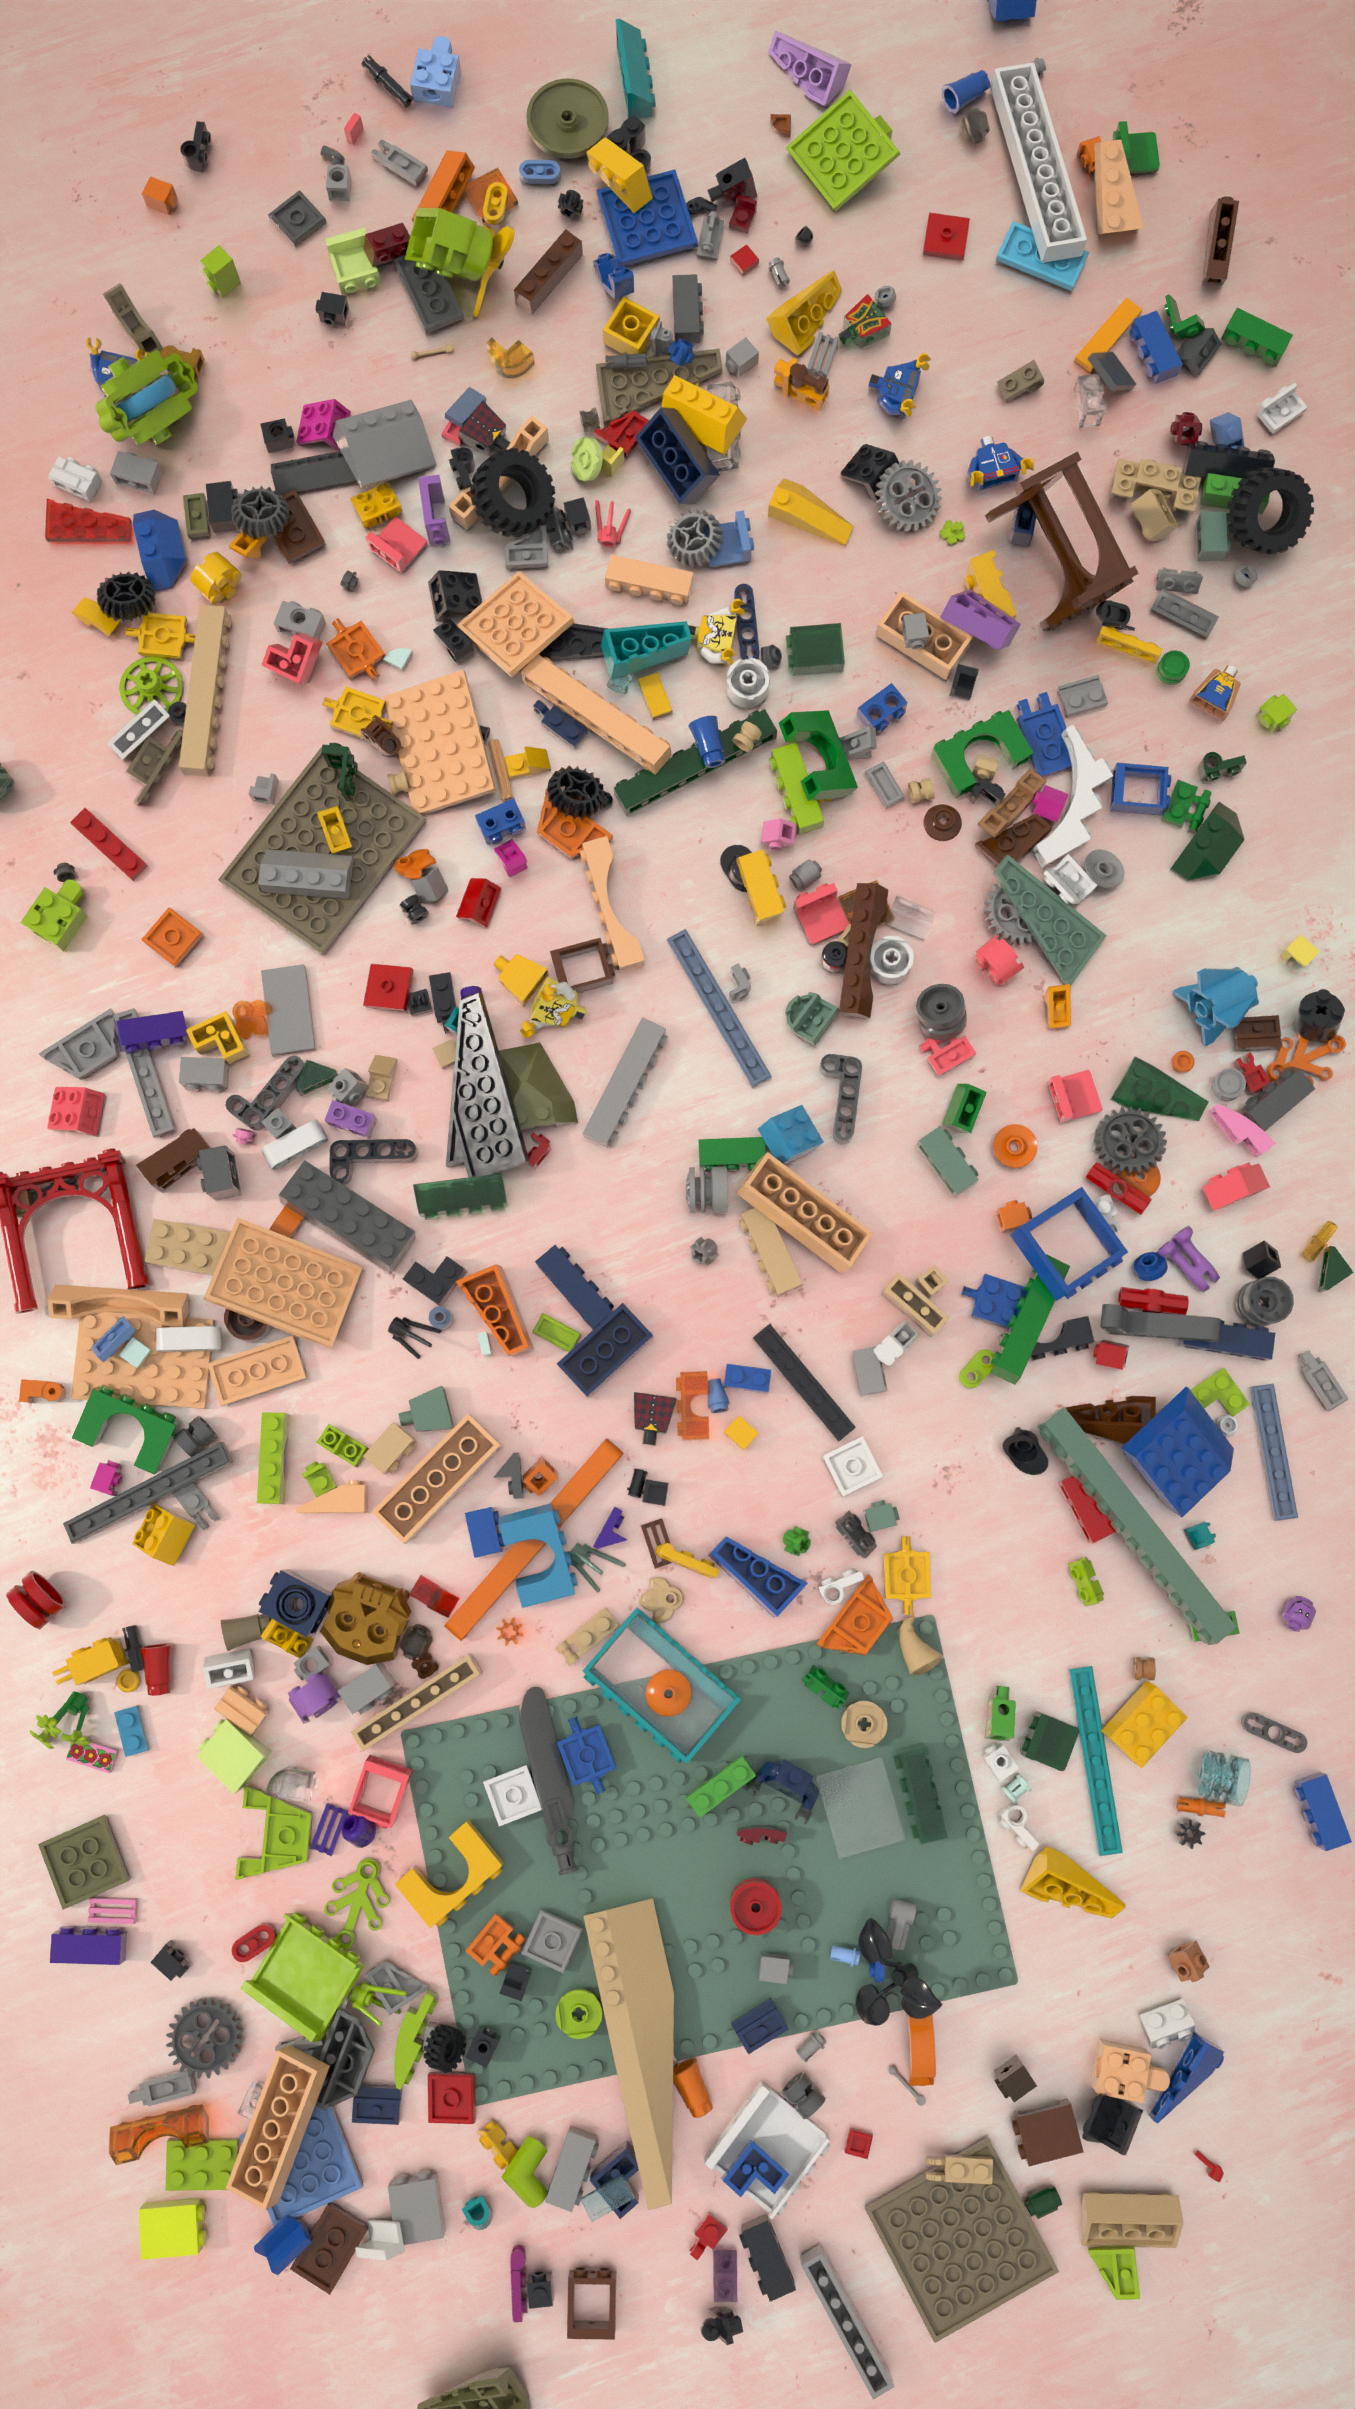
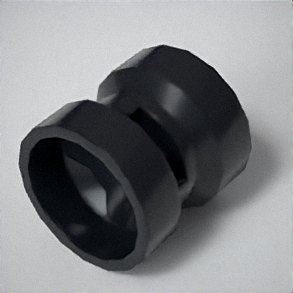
M416 894L409 896L399 905L401 910L408 915L407 919L411 925L423 921L429 915L427 909L422 907L421 900Z

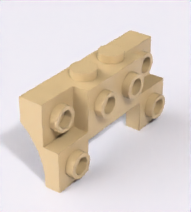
M1119 458L1116 464L1110 497L1117 495L1126 497L1128 501H1131L1133 493L1144 494L1150 489L1161 490L1166 500H1174L1173 511L1179 509L1188 511L1190 515H1193L1197 504L1201 477L1185 475V473H1182V468L1174 464H1162L1152 459H1141L1140 463Z

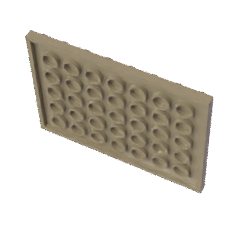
M321 747L218 880L323 956L426 822V818L358 770L357 775H353L355 794L351 796L350 801H345L340 791L342 768L328 767L321 753ZM338 806L352 847L331 853L317 812ZM267 849L353 856L349 899L263 892L258 885L260 864Z

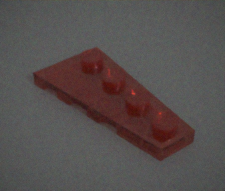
M47 499L45 539L47 542H128L132 540V521L129 517L107 512L100 513L90 508L74 507L73 504H61Z

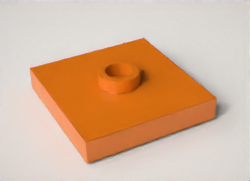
M168 907L141 940L176 968L202 938L203 933Z

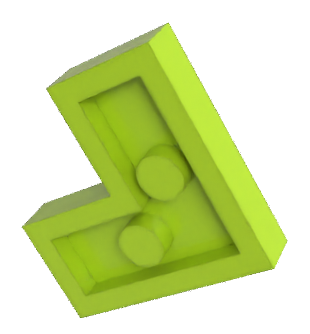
M1221 1368L1190 1389L1203 1408L1218 1400L1226 1413L1232 1417L1250 1405L1225 1368Z

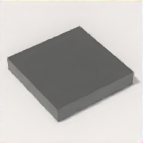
M300 190L268 214L270 221L294 247L298 246L327 223L325 217Z
M1114 352L1092 353L1088 357V361L1110 391L1131 390L1136 386V382Z

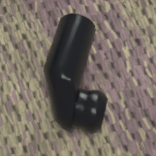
M703 197L691 199L686 204L691 214L706 211L710 214L711 211L716 212L717 210L716 204Z

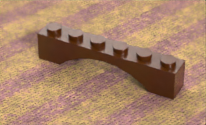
M857 883L839 1007V1013L850 1017H871L873 1003L870 979L871 949L876 928L886 911L888 889L877 883Z

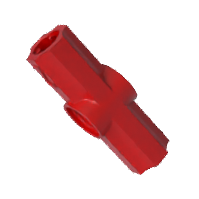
M1098 1162L1093 1165L1085 1177L1109 1193L1111 1197L1118 1199L1140 1215H1142L1152 1201L1150 1197ZM1116 1182L1124 1185L1125 1190L1123 1194H1116L1114 1192L1113 1185Z
M1120 1287L1118 1294V1305L1130 1309H1140L1142 1312L1186 1315L1189 1305L1188 1296L1164 1293L1163 1290L1158 1289L1140 1290Z

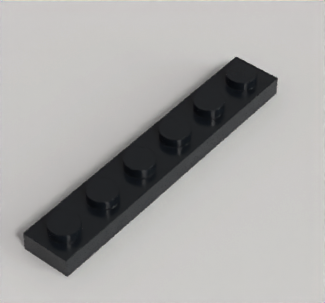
M771 1324L767 1325L752 1338L838 1442L856 1428Z

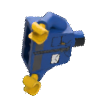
M91 338L86 340V346L92 350V353H90L92 374L99 387L113 377L108 368L113 362L125 357L128 364L132 365L143 358V349L136 351V358L101 350V353H98V349L102 345L100 339L96 338L95 347L91 344Z
M922 353L918 356L917 360L908 363L888 366L884 377L871 375L868 387L879 390L877 402L889 415H903L906 417L912 415L910 409L916 408L913 398L920 379V368L924 371L930 368V365L926 362L931 360L928 354Z

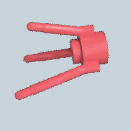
M596 500L597 540L600 541L602 546L615 547L616 543L621 541V535L631 509H627L617 532L616 527L612 526L614 502L611 501L607 525L602 529L600 504Z

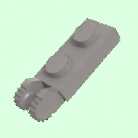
M381 139L378 145L381 150L387 153L386 155L376 149H373L371 152L374 160L415 186L418 185L428 172V167L424 163L385 140Z
M195 1482L172 1493L201 1529L205 1530L208 1527L206 1521L199 1515V1512L203 1509L214 1521L219 1518L210 1506V1501Z

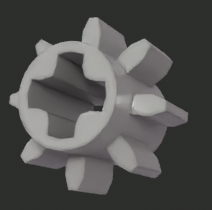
M700 1237L690 1247L692 1249V1258L699 1264L705 1262L708 1266L719 1256L717 1245L710 1238L704 1240Z

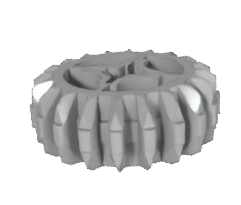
M696 508L693 514L688 510L686 516L680 513L681 519H674L675 526H669L670 533L667 534L669 552L677 562L681 561L685 566L689 563L694 568L698 562L699 566L702 567V561L706 560V562L710 563L709 557H716L715 551L721 550L720 543H723V537L721 536L723 535V530L715 516L709 515L705 510L701 513ZM705 527L710 529L709 538L705 536ZM681 538L685 540L686 546L684 549L680 547Z

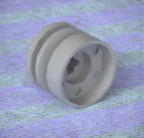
M689 1167L686 1179V1201L690 1213H695V1203H701V1213L705 1212L706 1203H711L713 1213H728L727 1167H712L710 1177H706L704 1167H700V1177H695V1167Z

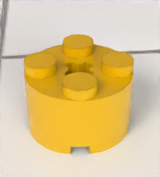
M219 552L210 553L203 558L205 562L201 566L199 564L196 565L191 574L190 581L212 604H216L225 598L231 599L235 595V587L241 579L242 573Z

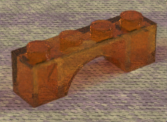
M201 2104L111 2126L108 2153L115 2165L139 2160L144 2149L151 2142L164 2136H173L180 2139L185 2148L209 2143V2116Z

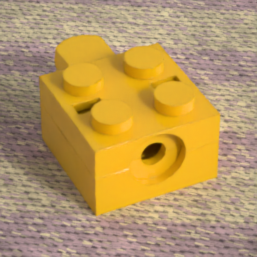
M102 1638L93 1642L92 1648L90 1646L83 1647L71 1652L72 1657L66 1659L67 1665L52 1672L53 1677L69 1670L71 1674L56 1680V1684L60 1685L71 1679L74 1680L75 1685L89 1683L130 1664L120 1638Z

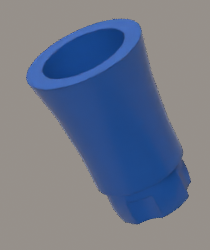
M983 70L971 73L942 87L944 104L951 113L956 114L965 105L981 96L984 91L990 88V80L987 73Z
M705 716L692 721L688 727L695 739L705 767L714 768L723 764L725 757L717 717Z

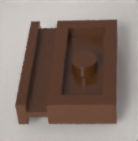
M1279 1015L1243 1017L1238 1026L1234 1027L1236 1051L1282 1047Z

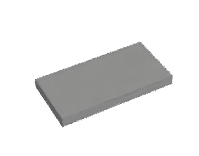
M305 965L261 970L271 1055L277 1056L316 1050Z

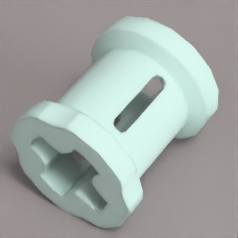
M1019 1773L1016 1775V1779L1009 1785L1001 1787L1002 1791L1014 1805L1020 1796L1026 1791L1030 1792L1032 1790Z

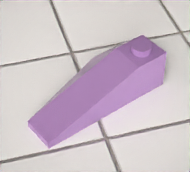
M778 31L774 33L768 52L793 77L792 80L801 86L808 98L823 106H827L845 86L852 65L832 54Z

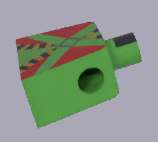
M996 1686L995 1698L988 1701L984 1739L1009 1741L1014 1738L1016 1701L1009 1700L1010 1687ZM998 1707L1003 1709L1004 1715L999 1713Z

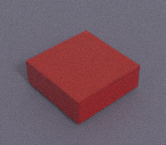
M747 244L730 256V260L742 275L759 264V258Z
M850 2127L844 2153L868 2160L873 2133Z

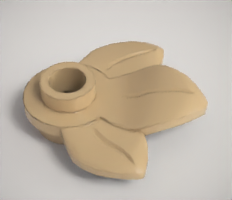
M664 1578L650 1579L651 1590L641 1596L639 1604L644 1609L653 1611V1621L659 1624L671 1619L674 1609L679 1608L683 1603V1594L677 1587H671ZM670 1594L675 1597L673 1603L668 1600Z

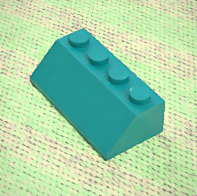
M620 18L615 19L617 52L628 118L635 115L638 118L652 117V107H656L654 93H650V89H653L652 76L647 74V71L650 70L649 57L644 56V52H647L646 39H642L640 29Z

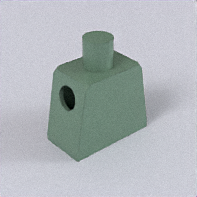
M443 1386L410 1399L409 1405L411 1410L399 1413L401 1426L414 1423L417 1432L454 1428Z

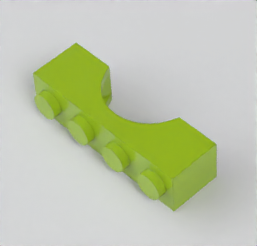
M262 1412L257 1503L284 1504L285 1479L283 1458L285 1443L288 1438L289 1414Z

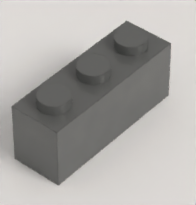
M697 274L672 275L675 341H679L682 338L691 344L700 343V335H704L703 321H699V316L703 315V302L698 301V296H702V283H698Z
M1296 1067L1285 1068L1280 1072V1077L1274 1082L1267 1083L1262 1088L1263 1091L1249 1098L1245 1103L1246 1105L1241 1109L1248 1119L1258 1125L1263 1131H1266L1314 1091L1315 1087L1301 1069Z

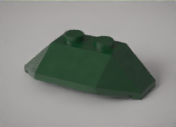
M1218 802L1170 870L1187 882L1220 875L1245 840L1237 813L1221 802Z

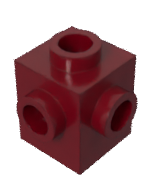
M1183 412L1182 415H1176L1175 422L1171 423L1170 434L1173 435L1176 444L1188 446L1189 442L1195 443L1198 441L1199 436L1202 434V423L1194 413Z

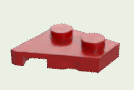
M633 410L622 418L611 421L609 426L601 430L599 428L595 429L593 434L594 437L616 451L622 447L627 458L638 443L635 436L649 420Z

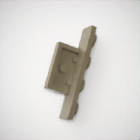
M179 729L176 731L167 747L150 736L141 745L125 771L126 774L143 784L133 801L134 804L137 805L141 801L145 803L151 792L148 789L152 783L156 785L162 775L159 771L162 766L167 767L173 757L170 753L173 748L178 749L181 745L183 730Z

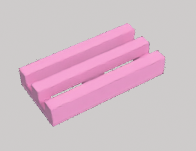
M89 1898L88 1922L136 1923L137 1899ZM96 1903L125 1904L132 1906L131 1909L99 1908L96 1907ZM95 1913L131 1914V1917L95 1916Z

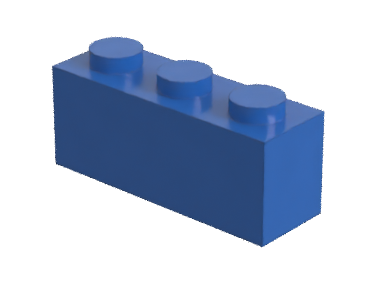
M1157 310L1134 319L1130 329V337L1133 342H1136L1139 356L1141 359H1144L1147 365L1148 375L1153 378L1155 384L1177 376L1183 364Z
M1319 1772L1296 1780L1297 1788H1295V1794L1298 1800L1303 1802L1305 1808L1303 1815L1306 1822L1311 1824L1313 1829L1311 1837L1315 1846H1319L1324 1851H1329L1351 1843L1349 1832L1327 1774Z

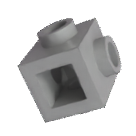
M344 1068L340 1074L334 1077L333 1082L328 1088L333 1092L332 1097L337 1102L352 1106L360 1100L362 1094L369 1086L356 1072Z

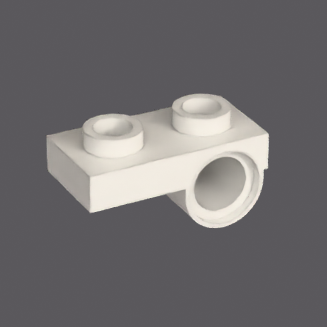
M853 1568L843 1572V1577L834 1580V1577L822 1580V1586L817 1587L820 1595L829 1604L835 1605L840 1603L844 1597L842 1588L864 1580L862 1572H856ZM832 1587L837 1588L839 1591V1596L834 1601L827 1598V1591Z
M1011 1803L998 1812L1002 1817L999 1822L1008 1832L1011 1829L1014 1830L1018 1835L1015 1839L1024 1849L1029 1847L1034 1851L1040 1845L1023 1827L1028 1819L1027 1812L1019 1804L1014 1805ZM1015 1809H1019L1021 1811L1020 1819L1011 1821L1010 1813Z

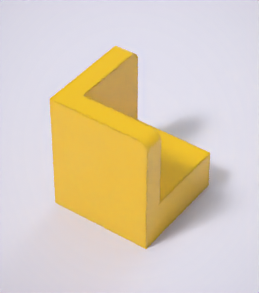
M738 1416L724 1431V1434L744 1451L759 1432L741 1416Z

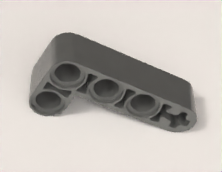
M827 1054L822 1058L819 1066L821 1074L827 1078L840 1079L833 1138L839 1144H847L854 1134L862 1063L856 1057ZM831 1061L835 1064L836 1068L834 1070H827L824 1063ZM849 1064L855 1065L857 1072L849 1073L846 1070V1066ZM847 1085L852 1086L855 1092L848 1095L843 1091V1087ZM842 1107H849L852 1114L844 1116L840 1109ZM843 1123H847L845 1132L848 1134L845 1137H841L840 1133Z
M298 1056L288 1057L252 1103L240 1095H231L226 1100V1109L254 1131L262 1130L265 1126L261 1121L274 1110L280 1108L307 1073L306 1064ZM295 1065L299 1066L300 1068L296 1070L292 1069V1066ZM286 1073L291 1075L293 1078L290 1080ZM280 1081H287L285 1088L277 1089V1084ZM272 1097L273 1103L270 1106L265 1107L263 1105L264 1100L266 1098ZM236 1102H242L241 1109L233 1111V1105ZM253 1115L260 1116L257 1123L250 1124V1118Z

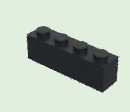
M1196 441L1195 443L1189 442L1183 469L1185 475L1207 477L1208 473L1248 479L1247 474L1252 471H1258L1259 468L1274 467L1275 458L1270 451L1260 449L1257 452L1250 451L1249 448L1242 446L1235 449L1229 448L1225 444L1212 446L1204 441Z

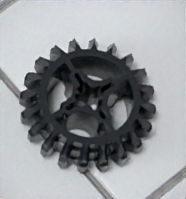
M129 571L126 574L120 572L119 575L112 574L111 578H105V582L100 583V587L97 589V602L102 613L106 614L108 618L113 617L115 621L121 619L124 623L129 619L131 621L135 618L141 620L142 615L148 616V611H152L153 605H155L156 594L152 583L145 578V575L139 576L138 572L131 574Z
M569 765L566 769L561 767L559 771H555L551 776L546 794L548 795V801L552 804V808H557L558 813H565V818L570 815L573 820L577 817L583 820L585 816L590 818L599 811L604 802L605 791H603L604 788L603 784L600 783V778H594V772L588 773L586 768L580 770L578 765L573 769Z

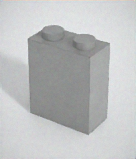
M430 2170L418 2172L417 2176L407 2177V2174L393 2177V2180L388 2185L392 2221L400 2223L403 2244L408 2245L442 2239L446 2230L437 2172L431 2173Z

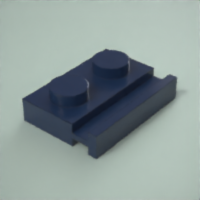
M771 1997L731 2021V2025L748 2055L789 2030Z
M362 2085L359 2094L353 2097L352 2123L399 2125L402 2088L399 2090L392 2086Z

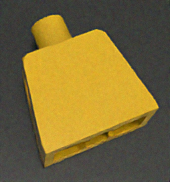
M515 954L510 961L500 955L493 965L502 971L498 976L500 984L523 1007L549 975L547 968L519 954Z

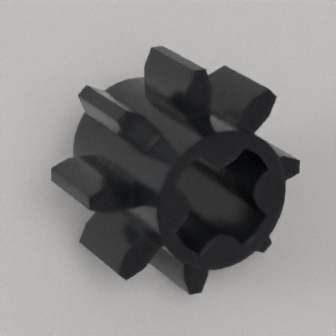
M568 190L566 195L560 194L558 208L563 216L573 218L575 214L581 215L584 200L581 199L578 192Z
M1187 1818L1186 1823H1177L1180 1828L1174 1834L1181 1837L1179 1844L1183 1846L1188 1842L1190 1849H1193L1196 1843L1202 1845L1200 1839L1206 1833L1198 1829L1201 1826L1200 1822L1197 1821L1192 1825V1820ZM1188 1829L1192 1830V1838L1188 1837L1186 1832Z

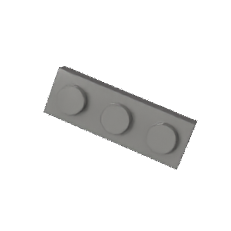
M1164 588L1161 589L1151 608L1207 638L1219 616Z

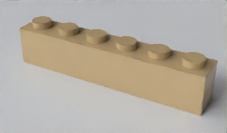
M470 1653L351 1731V1734L363 1752L482 1674V1671Z

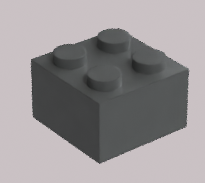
M226 1145L199 1150L200 1157L197 1158L199 1170L203 1172L204 1179H201L203 1192H206L208 1196L216 1201L241 1196L234 1152Z

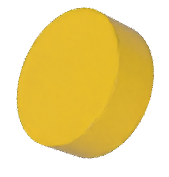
M131 1669L123 1670L117 1676V1686L123 1692H133L140 1686L141 1676L138 1672H132Z

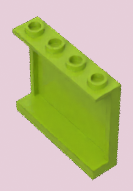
M298 1912L284 1913L283 1917L287 1920L252 1980H245L240 1989L310 2042L321 2041L365 1964L359 1960L360 1956L350 1950L348 1952L341 1947L342 1943L332 1937L330 1939L323 1934L324 1930L314 1924L312 1926L306 1922L307 1918Z

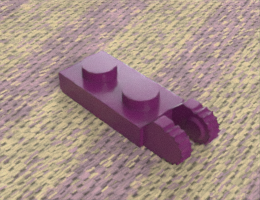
M519 2244L513 2247L510 2257L512 2317L514 2323L522 2322L524 2313H528V2299L523 2297V2288H527V2274L522 2272L526 2261V2251L523 2248L524 2246Z

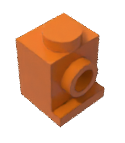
M1100 136L1080 142L1077 151V158H1081L1084 168L1086 167L1089 175H1095L1094 143L1102 142Z
M541 1456L523 1475V1486L530 1493L535 1492L540 1496L558 1479L557 1470ZM538 1473H541V1478L537 1479L534 1477Z

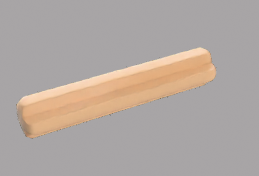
M498 739L490 740L488 746L501 798L503 801L513 799V794L500 742Z

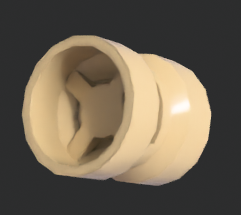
M745 721L741 726L740 733H737L732 741L743 751L750 752L754 747L753 742L759 740L762 732L754 724Z
M930 778L923 779L918 783L916 781L908 782V791L912 803H918L921 799H934V788Z

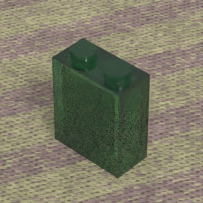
M841 623L790 627L789 635H785L786 648H790L791 655H787L788 668H792L793 676L844 671L845 660Z

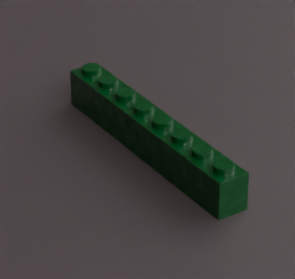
M763 709L760 712L756 710L750 713L748 718L742 721H734L729 725V728L723 731L719 730L725 762L717 767H705L697 744L694 742L687 750L681 749L675 752L656 775L649 770L642 769L635 774V777L619 781L614 787V795L625 815L628 816L749 753L737 747L732 741L734 736L740 733L741 726L745 721L754 724L762 732L759 740L753 742L754 747L751 751L776 739L777 729L766 710Z

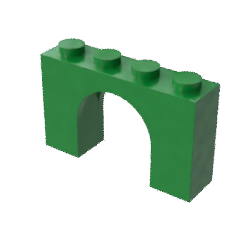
M829 710L791 712L779 722L785 742L805 741L811 743L821 752L825 760L826 770L813 771L800 781L808 801L845 798L858 788Z
M1009 710L1003 713L998 711L990 717L991 719L985 722L983 720L978 721L972 725L971 729L958 731L953 735V738L947 741L943 739L934 745L931 756L955 799L970 792L977 783L964 757L965 749L972 743L986 741L996 745L1002 752L1011 770L1031 761L1034 753Z
M101 1385L92 1389L72 1439L94 1447L99 1444L106 1425L114 1414H129L140 1422L144 1430V1442L134 1466L155 1475L162 1468L174 1440V1435H176L181 1422L175 1420L176 1416L170 1413H159L150 1404L143 1403L141 1405L135 1402V1398L126 1394L121 1396L114 1393L113 1388Z

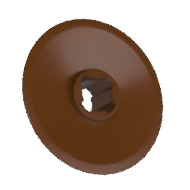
M939 804L931 807L926 812L923 824L926 833L931 838L938 841H948L956 837L960 832L962 819L959 812L952 806ZM945 818L948 822L942 824L939 820Z

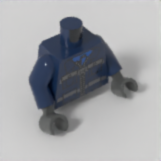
M786 1760L765 1762L756 1773V1776L747 1782L745 1791L752 1788L754 1789L753 1796H757L761 1783L771 1786L802 1804L795 1815V1820L801 1816L805 1819L804 1825H806L812 1815L811 1810L819 1795V1789L813 1783V1775Z

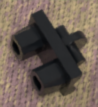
M716 2307L710 2308L709 2314L713 2318L705 2319L701 2325V2334L706 2340L715 2341L719 2338L726 2345L734 2343L732 2336L743 2333L741 2318L738 2315L734 2316L731 2309L721 2312Z

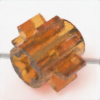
M515 1617L511 1619V1623H508L506 1619H502L504 1626L496 1627L497 1630L501 1631V1635L497 1639L504 1638L506 1640L505 1646L511 1640L518 1644L516 1638L524 1636L519 1630L523 1623L515 1624ZM512 1625L516 1635H511L509 1638L507 1637L508 1633L504 1632V1630Z

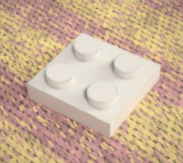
M863 1436L822 1456L842 1497L883 1477Z
M527 1764L483 1782L499 1826L541 1810L537 1790Z

